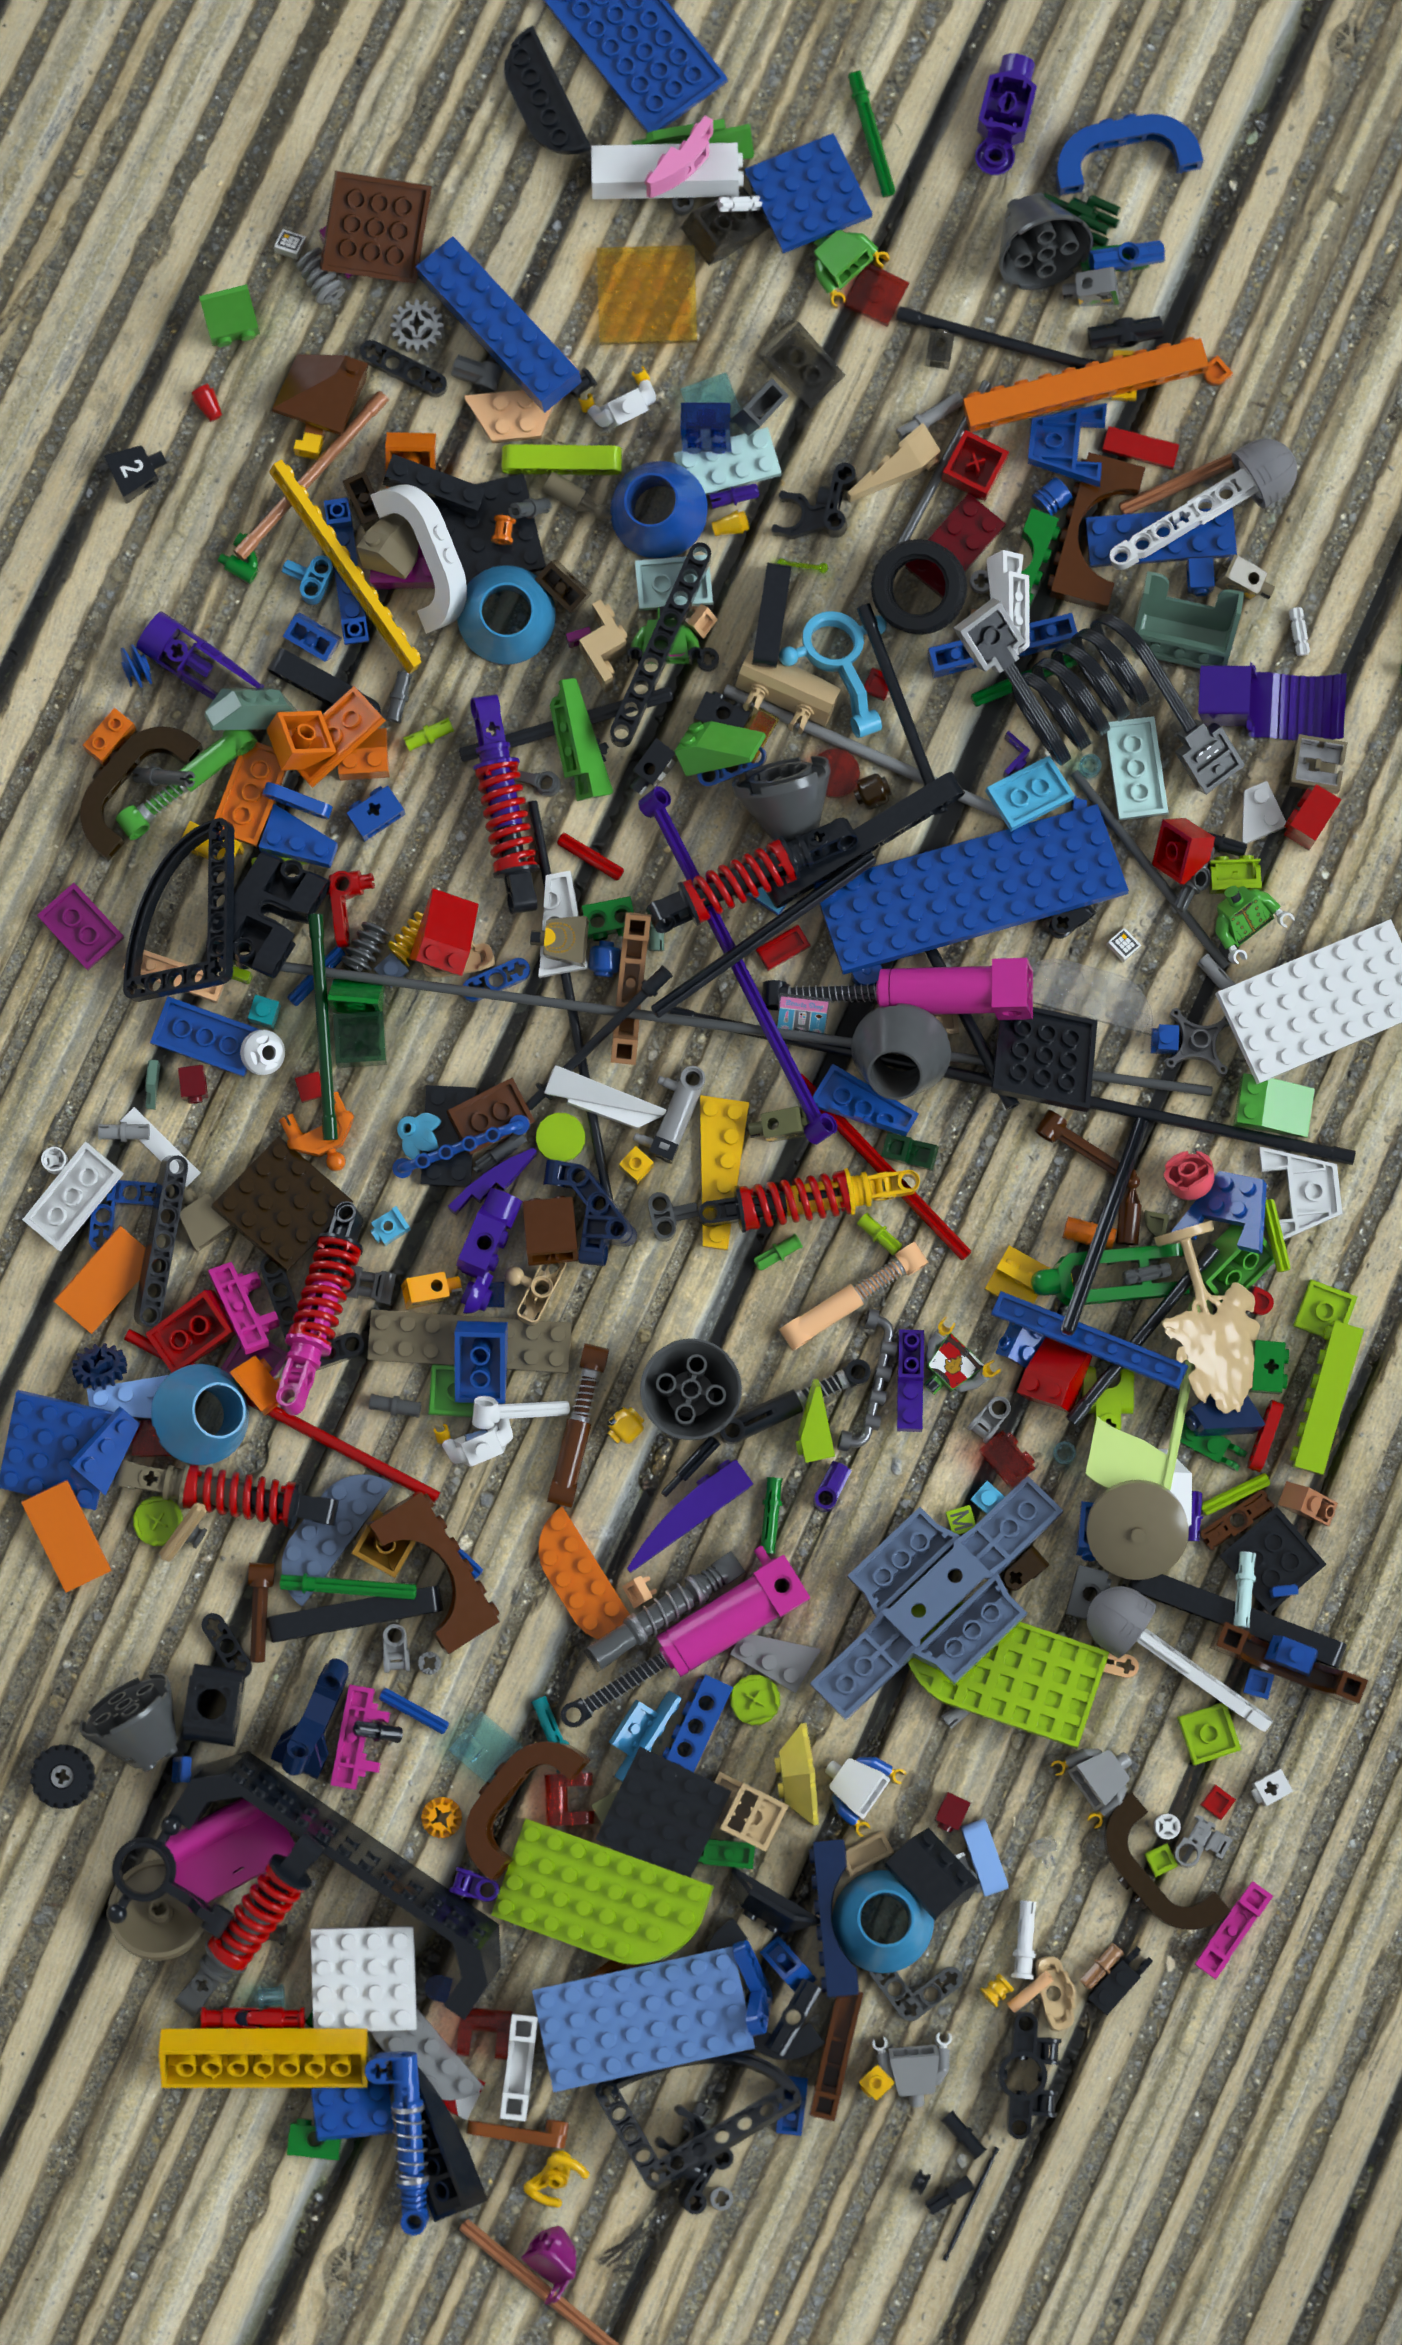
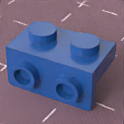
M1009 1323L1004 1336L999 1340L996 1354L1006 1357L1026 1369L1046 1337Z

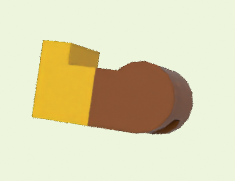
M305 423L303 440L296 439L295 456L317 460L321 455L326 430Z

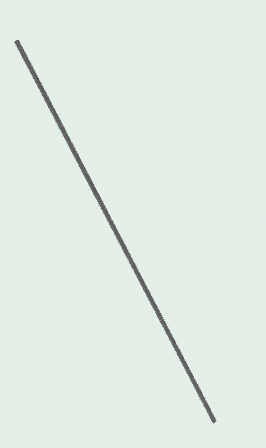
M285 962L280 971L313 976V965ZM325 967L326 977L609 1016H615L623 1008ZM635 1009L627 1017L765 1036L759 1025L670 1013L657 1018L652 1011ZM778 1028L783 1039L851 1048L853 1038ZM951 1051L950 1061L984 1066L979 1055ZM891 1052L892 1054L905 1055L902 1053ZM1093 1071L1092 1078L1093 1081L1211 1096L1213 1090L1212 1086Z

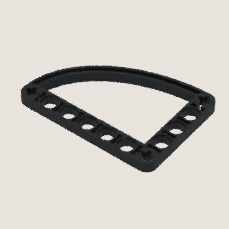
M217 818L194 828L182 837L168 852L153 874L137 909L128 942L123 992L127 998L135 1002H141L223 985L231 979L233 975L235 830L233 824L227 820ZM209 839L207 961L140 975L147 933L157 903L167 883L182 861L196 847ZM222 848H225L226 852L224 857L218 860V852ZM224 871V880L217 883L218 875ZM225 895L224 903L217 907L218 898ZM224 918L225 924L223 928L217 930L218 921ZM221 942H224L225 946L223 951L217 954V946ZM202 970V979L195 982L196 973ZM178 975H182L181 983L175 987V978ZM160 979L161 985L159 989L153 991L154 982Z
M745 2052L730 2053L598 2083L595 2088L596 2098L645 2184L652 2190H660L797 2109L802 2102L799 2089L788 2075L769 2061ZM698 2064H725L748 2068L765 2075L780 2086V2088L658 2159L619 2089L645 2077L679 2067ZM606 2088L611 2091L610 2093L615 2101L611 2104L603 2092ZM786 2093L793 2095L794 2100L792 2102L785 2100ZM775 2099H778L782 2106L781 2109L778 2108L777 2103L774 2101ZM764 2105H772L774 2107L773 2114L768 2117L762 2116L760 2110ZM617 2108L626 2110V2115L620 2120L612 2117L614 2110ZM743 2118L752 2120L751 2126L746 2130L738 2128V2123ZM636 2129L638 2131L636 2139L628 2141L624 2138L627 2130ZM721 2131L729 2133V2139L724 2143L716 2141V2135ZM699 2144L707 2147V2151L703 2156H695L693 2154L694 2148ZM641 2150H648L650 2152V2157L645 2162H639L636 2159L638 2152ZM675 2158H682L685 2161L684 2166L679 2170L671 2168V2163ZM664 2165H666V2168L668 2169V2171H669V2173H670V2175H668V2176H667L666 2172H665L664 2169H663V2166H664ZM654 2172L659 2175L660 2180L657 2182L651 2176Z

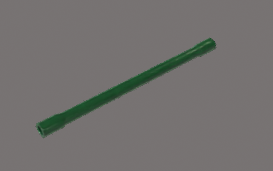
M323 914L308 915L312 949L323 1113L322 1132L323 1140H337L338 1130L334 1104L323 940L324 921Z

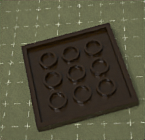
M278 1136L212 1204L211 1208L287 1273L317 1242L318 1235L325 1233L330 1228L336 1207L342 1202L348 1201L353 1203L354 1201L297 1151L289 1149L287 1143Z

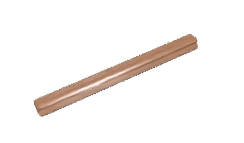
M1232 453L1120 502L1119 510L1121 514H1131L1233 468Z

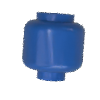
M599 941V945L590 948L589 970L594 972V976L612 978L613 974L618 973L620 969L621 950L614 947V942Z

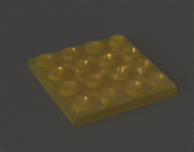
M694 245L597 248L600 345L697 343Z

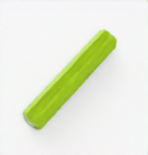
M1267 1199L1264 1221L1277 1272H1286L1290 1270L1291 1266L1275 1202L1273 1199Z
M1262 1473L1203 1502L1201 1511L1205 1516L1269 1486L1271 1484L1270 1479L1266 1473Z

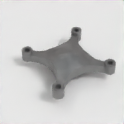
M1178 1008L1172 1009L1170 1018L1178 1023L1182 1042L1178 1053L1166 1060L1165 1068L1172 1070L1180 1061L1197 1059L1212 1065L1219 1077L1225 1076L1228 1068L1221 1063L1217 1056L1216 1039L1224 1027L1230 1026L1225 1021L1227 1020L1226 1016L1216 1024L1202 1026L1185 1019Z

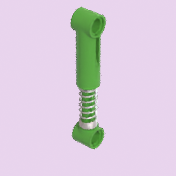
M225 730L221 738L179 770L191 771L195 774V778H189V780L195 781L192 787L175 785L162 787V791H157L155 796L151 795L152 799L146 800L145 804L142 803L138 807L132 805L122 810L117 815L116 822L130 840L140 838L149 830V822L156 817L157 813H161L163 808L167 809L168 804L172 805V801L177 800L179 795L183 796V792H193L237 756L248 753L256 745L257 739L250 730Z

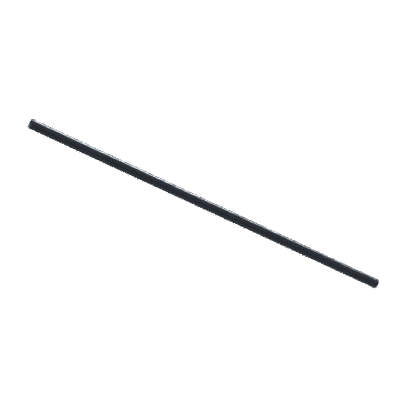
M534 800L528 802L545 891L546 875L551 874L538 801ZM570 972L560 974L565 1000L575 1001ZM567 1010L576 1054L584 1046L578 1011ZM585 1058L578 1065L579 1075L590 1079L587 1059ZM586 1111L599 1181L613 1200L598 1116Z

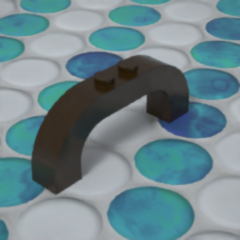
M152 727L133 735L120 749L116 748L108 758L110 761L104 768L100 767L92 777L94 780L83 796L80 809L81 825L85 836L93 849L101 857L109 862L124 844L122 838L105 824L104 810L108 801L133 773V770L146 757L157 753L169 754L186 765L203 750L202 744L188 733L177 728Z
M1132 1792L1128 1793L1124 1797L1122 1804L1118 1805L1108 1817L1104 1832L1106 1854L1111 1865L1120 1875L1117 1878L1119 1883L1126 1890L1131 1888L1136 1894L1133 1899L1142 1910L1147 1908L1158 1920L1169 1926L1195 1930L1206 1928L1219 1922L1231 1910L1215 1891L1210 1892L1195 1905L1189 1907L1178 1906L1164 1895L1134 1859L1128 1847V1836L1133 1825L1146 1815L1148 1811Z

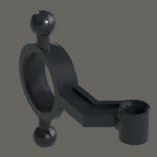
M167 1816L162 1820V1831L157 1839L151 1837L135 1838L125 1843L118 1850L112 1864V1876L117 1888L123 1895L118 1903L109 1906L107 1918L114 1924L122 1923L127 1917L126 1908L131 1900L148 1902L168 1893L187 1905L196 1916L204 1920L201 1924L204 1930L220 1938L234 1914L217 1903H214L211 1907L205 1900L174 1882L177 1871L176 1861L173 1853L165 1844L170 1836L178 1834L181 1829V1822L177 1817ZM137 1848H149L162 1857L165 1863L166 1874L159 1888L143 1893L131 1889L125 1883L121 1873V1866L124 1857L130 1851Z

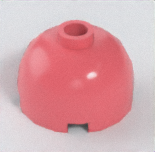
M1188 1151L1174 1155L1165 1165V1182L1171 1193L1180 1199H1199L1210 1191L1214 1183L1213 1163L1208 1155L1200 1151H1196L1197 1154H1189Z

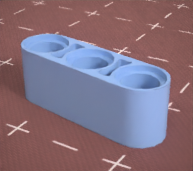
M985 1818L961 1826V1831L984 1896L986 1897L1009 1889Z

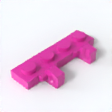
M232 1262L209 1269V1277L245 1355L269 1347L266 1335L270 1333V1330L280 1326L279 1318L275 1311L260 1316L253 1309L247 1295H249L250 1291L261 1287V1280L257 1271L247 1275H243V1273L237 1274Z
M349 1684L330 1784L332 1786L357 1790L359 1776L365 1777L366 1771L380 1772L381 1763L367 1761V1754L363 1753L366 1737L355 1736L354 1732H352V1727L356 1721L373 1723V1720L389 1723L390 1713L379 1711V1704L373 1703L375 1689Z

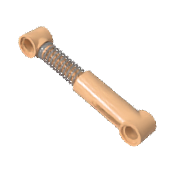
M916 1242L901 1249L894 1255L895 1259L888 1262V1265L885 1264L884 1267H881V1270L877 1269V1273L873 1272V1275L866 1276V1280L858 1281L855 1287L851 1284L847 1285L802 1316L793 1319L781 1327L779 1331L792 1351L863 1306L864 1298L868 1299L867 1296L871 1297V1294H875L876 1290L879 1292V1289H883V1286L886 1287L887 1283L890 1285V1281L894 1282L893 1279L898 1280L897 1277H902L904 1274L910 1276L927 1265L929 1262Z

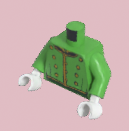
M1230 886L1224 892L1226 899L1217 906L1218 917L1215 933L1224 948L1229 949V961L1233 964H1239L1236 960L1237 953H1239L1243 960H1247V953L1244 950H1238L1235 945L1239 947L1274 919L1273 914L1277 916L1278 924L1283 927H1287L1283 923L1284 916L1288 915L1293 921L1294 916L1287 911H1282L1280 909L1281 906L1267 892L1258 889L1248 890L1245 886L1240 888Z

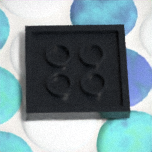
M1275 1507L1219 1555L1236 1576L1239 1569V1553L1245 1551L1256 1554L1254 1564L1256 1582L1253 1583L1252 1595L1268 1614L1290 1597L1270 1598L1269 1589L1275 1586L1292 1584L1298 1585L1299 1589L1327 1565L1278 1507Z

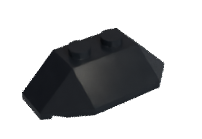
M733 1867L731 1873L740 1907L745 1909L742 1913L753 1921H756L757 1918L767 1922L764 1927L777 1935L779 1931L787 1933L821 1923L819 1917Z

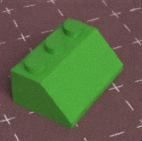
M1232 1224L1212 1244L1220 1253L1208 1268L1201 1273L1205 1288L1211 1295H1225V1292L1231 1287L1232 1283H1239L1248 1290L1275 1261L1271 1246L1264 1237L1262 1254L1243 1251L1237 1247V1243L1244 1227Z

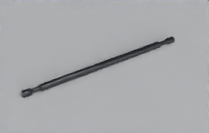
M997 2147L993 2150V2154L982 2173L948 2246V2251L942 2259L946 2262L999 2151Z

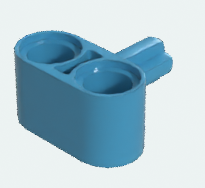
M322 555L313 558L308 568L291 560H286L282 567L284 574L301 581L300 593L302 599L310 605L318 604L323 599L334 574L332 562L328 557ZM319 565H326L328 571L324 574H319L316 572V568ZM313 586L318 589V592L313 596L305 594L306 589Z

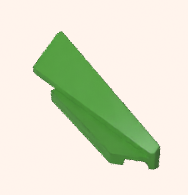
M724 119L713 120V135L709 139V143H737L738 153L743 154V159H752L754 157L750 124L726 129ZM695 124L654 130L646 134V139L632 141V145L681 144L684 140H688Z
M577 679L559 680L560 691L557 697L552 698L550 710L564 777H574L577 801L613 794L611 782Z

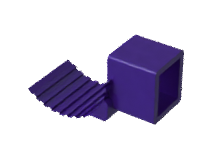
M1250 662V666L1201 665L1198 714L1205 726H1209L1213 722L1220 726H1247L1248 735L1253 738L1296 741L1298 734L1331 740L1344 738L1347 673L1328 676H1295L1272 672H1255L1256 667L1252 665V662Z

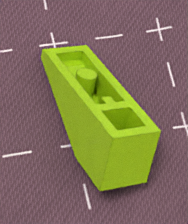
M818 1378L812 1380L798 1430L800 1440L795 1441L798 1456L803 1455L805 1463L835 1457Z

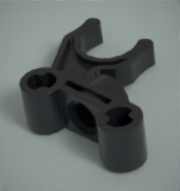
M849 463L838 464L833 473L831 487L820 486L817 503L814 506H811L808 499L801 493L780 491V501L797 504L802 510V516L800 521L792 527H781L774 524L771 529L773 535L793 540L826 530L827 534L831 537L843 536L847 530V523L844 514L840 511L844 491L851 490L857 484L855 468ZM845 473L851 474V477L848 476L846 480L840 479V477L845 476ZM839 520L840 525L832 527L831 522Z
M677 2104L674 2111L689 2120L691 2125L689 2137L685 2142L678 2145L669 2144L662 2137L655 2139V2144L669 2153L707 2131L699 2115L685 2109L681 2104ZM699 2144L694 2148L693 2154L695 2156H703L707 2151V2147ZM730 2149L723 2152L721 2159L718 2157L715 2159L714 2157L682 2176L687 2181L679 2193L678 2201L690 2214H700L705 2210L707 2200L702 2192L716 2168L724 2170L731 2166L733 2153ZM694 2196L696 2202L691 2205L689 2199Z

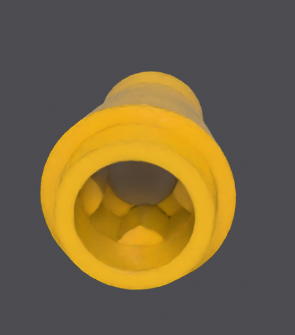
M736 510L712 522L715 536L744 534V531L749 530L745 511L739 512Z

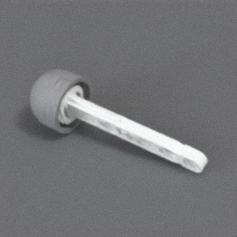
M1258 439L1231 454L1236 470L1235 473L1136 533L1129 542L1126 539L1116 545L1110 552L1112 566L1118 570H1125L1139 562V558H1146L1250 496L1263 509L1280 500L1290 492L1296 481L1297 463L1293 453L1283 443L1273 439ZM1225 489L1233 492L1232 497L1229 499H1223L1219 494ZM1203 502L1212 504V508L1207 512L1200 511L1198 507ZM1180 517L1188 518L1189 522L1180 521ZM1171 522L1174 523V526H1177L1176 530H1174L1173 524ZM1166 527L1170 530V533L1166 537H1160L1156 534L1157 530ZM1140 540L1149 542V546L1144 550L1135 547L1136 543ZM1123 552L1128 555L1127 560L1124 562H1117L1114 559L1118 553Z
M1117 1586L1102 1591L1093 1599L1087 1613L1089 1632L1097 1644L1116 1658L1122 1657L1137 1641L1258 1729L1266 1732L1273 1723V1720L1263 1711L1149 1631L1146 1627L1155 1612L1156 1604L1132 1588Z

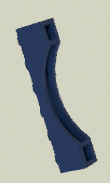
M845 1840L813 1842L814 1848L809 1849L810 1864H815L816 1874H811L813 1890H818V1900H814L815 1915H820L821 1925L816 1926L817 1940L822 1941L823 1951H819L820 1967L825 1966L826 1976L821 1977L822 1993L827 1992L828 1998L859 1995L857 1969L841 1950L832 1923L834 1892L841 1875L847 1868Z

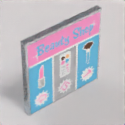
M780 993L777 1028L789 1030L798 1028L804 1031L809 1030L825 1034L830 999Z

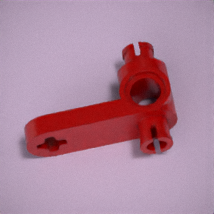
M360 870L351 872L337 871L329 875L331 884L327 895H330L334 933L339 948L350 946L346 900L354 896L363 895L365 889H375V883H372V881H375L373 873L362 875ZM349 880L348 888L340 891L339 884L341 881Z

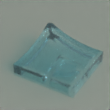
M481 1711L449 1748V1751L487 1783L495 1776L494 1772L502 1762L506 1763L523 1746Z

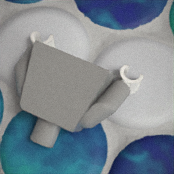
M939 2032L935 2036L937 2045L888 2048L889 2053H886L888 2042L885 2037H883L885 2045L882 2048H877L875 2039H873L872 2045L878 2051V2065L894 2081V2085L891 2088L897 2089L899 2096H909V2105L911 2107L923 2106L924 2095L935 2093L936 2086L942 2083L948 2073L950 2050L947 2049V2046L952 2040L950 2033L947 2034V2043H942L939 2040Z

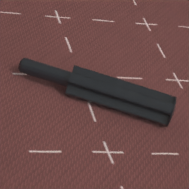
M713 1436L708 1437L676 1471V1477L661 1491V1494L667 1497L682 1480L686 1482L721 1445L719 1441Z

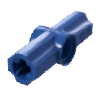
M1161 240L1138 244L1125 242L1118 247L1091 250L1089 252L1090 270L1114 267L1115 270L1129 271L1133 267L1158 264L1165 261V249ZM1122 254L1130 255L1132 260L1125 259Z

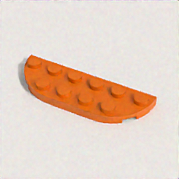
M563 1506L557 1509L545 1523L540 1535L538 1549L540 1563L546 1577L575 1623L586 1634L599 1640L615 1630V1628L621 1626L623 1620L630 1614Z

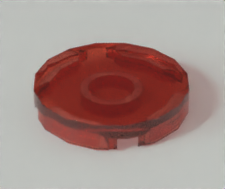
M837 748L828 749L820 753L818 756L826 757L831 768L826 797L841 798L850 794L857 786L860 776L859 764L854 756L846 750Z

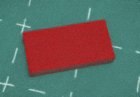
M796 925L758 947L755 951L769 972L808 949L811 945L800 926Z

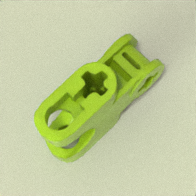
M1089 1366L1084 1378L1082 1398L1097 1381L1096 1369L1093 1366ZM1123 1368L1120 1372L1119 1384L1114 1388H1107L1091 1407L1089 1413L1094 1414V1429L1098 1416L1105 1423L1109 1422L1110 1426L1121 1431V1414H1133L1134 1372Z

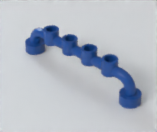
M519 1114L512 1117L509 1124L501 1127H491L485 1133L476 1136L469 1135L458 1143L452 1145L445 1144L439 1150L431 1153H421L415 1159H397L392 1167L393 1173L399 1178H406L416 1168L423 1169L435 1161L441 1159L448 1160L462 1151L475 1150L478 1145L486 1142H496L501 1137L511 1133L522 1135L529 1130L530 1121L526 1116Z

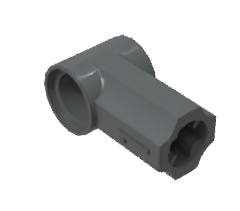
M458 355L453 364L451 376L473 383L477 388L485 392L494 393L497 390L504 369L492 362L484 361L481 363Z

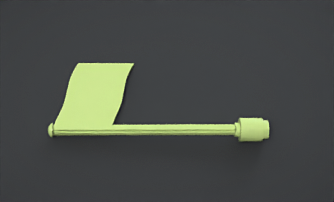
M1193 1297L1192 1302L1189 1303L1188 1311H1192V1304L1195 1300V1297ZM1206 1300L1208 1310L1213 1314L1212 1302ZM1197 1305L1198 1313L1201 1312L1199 1305ZM1187 1359L1185 1360L1188 1369L1180 1386L1167 1455L1148 1442L1113 1428L1097 1416L1085 1474L1088 1478L1106 1489L1124 1481L1146 1480L1158 1483L1171 1491L1191 1388L1188 1376L1194 1371V1364L1190 1363Z

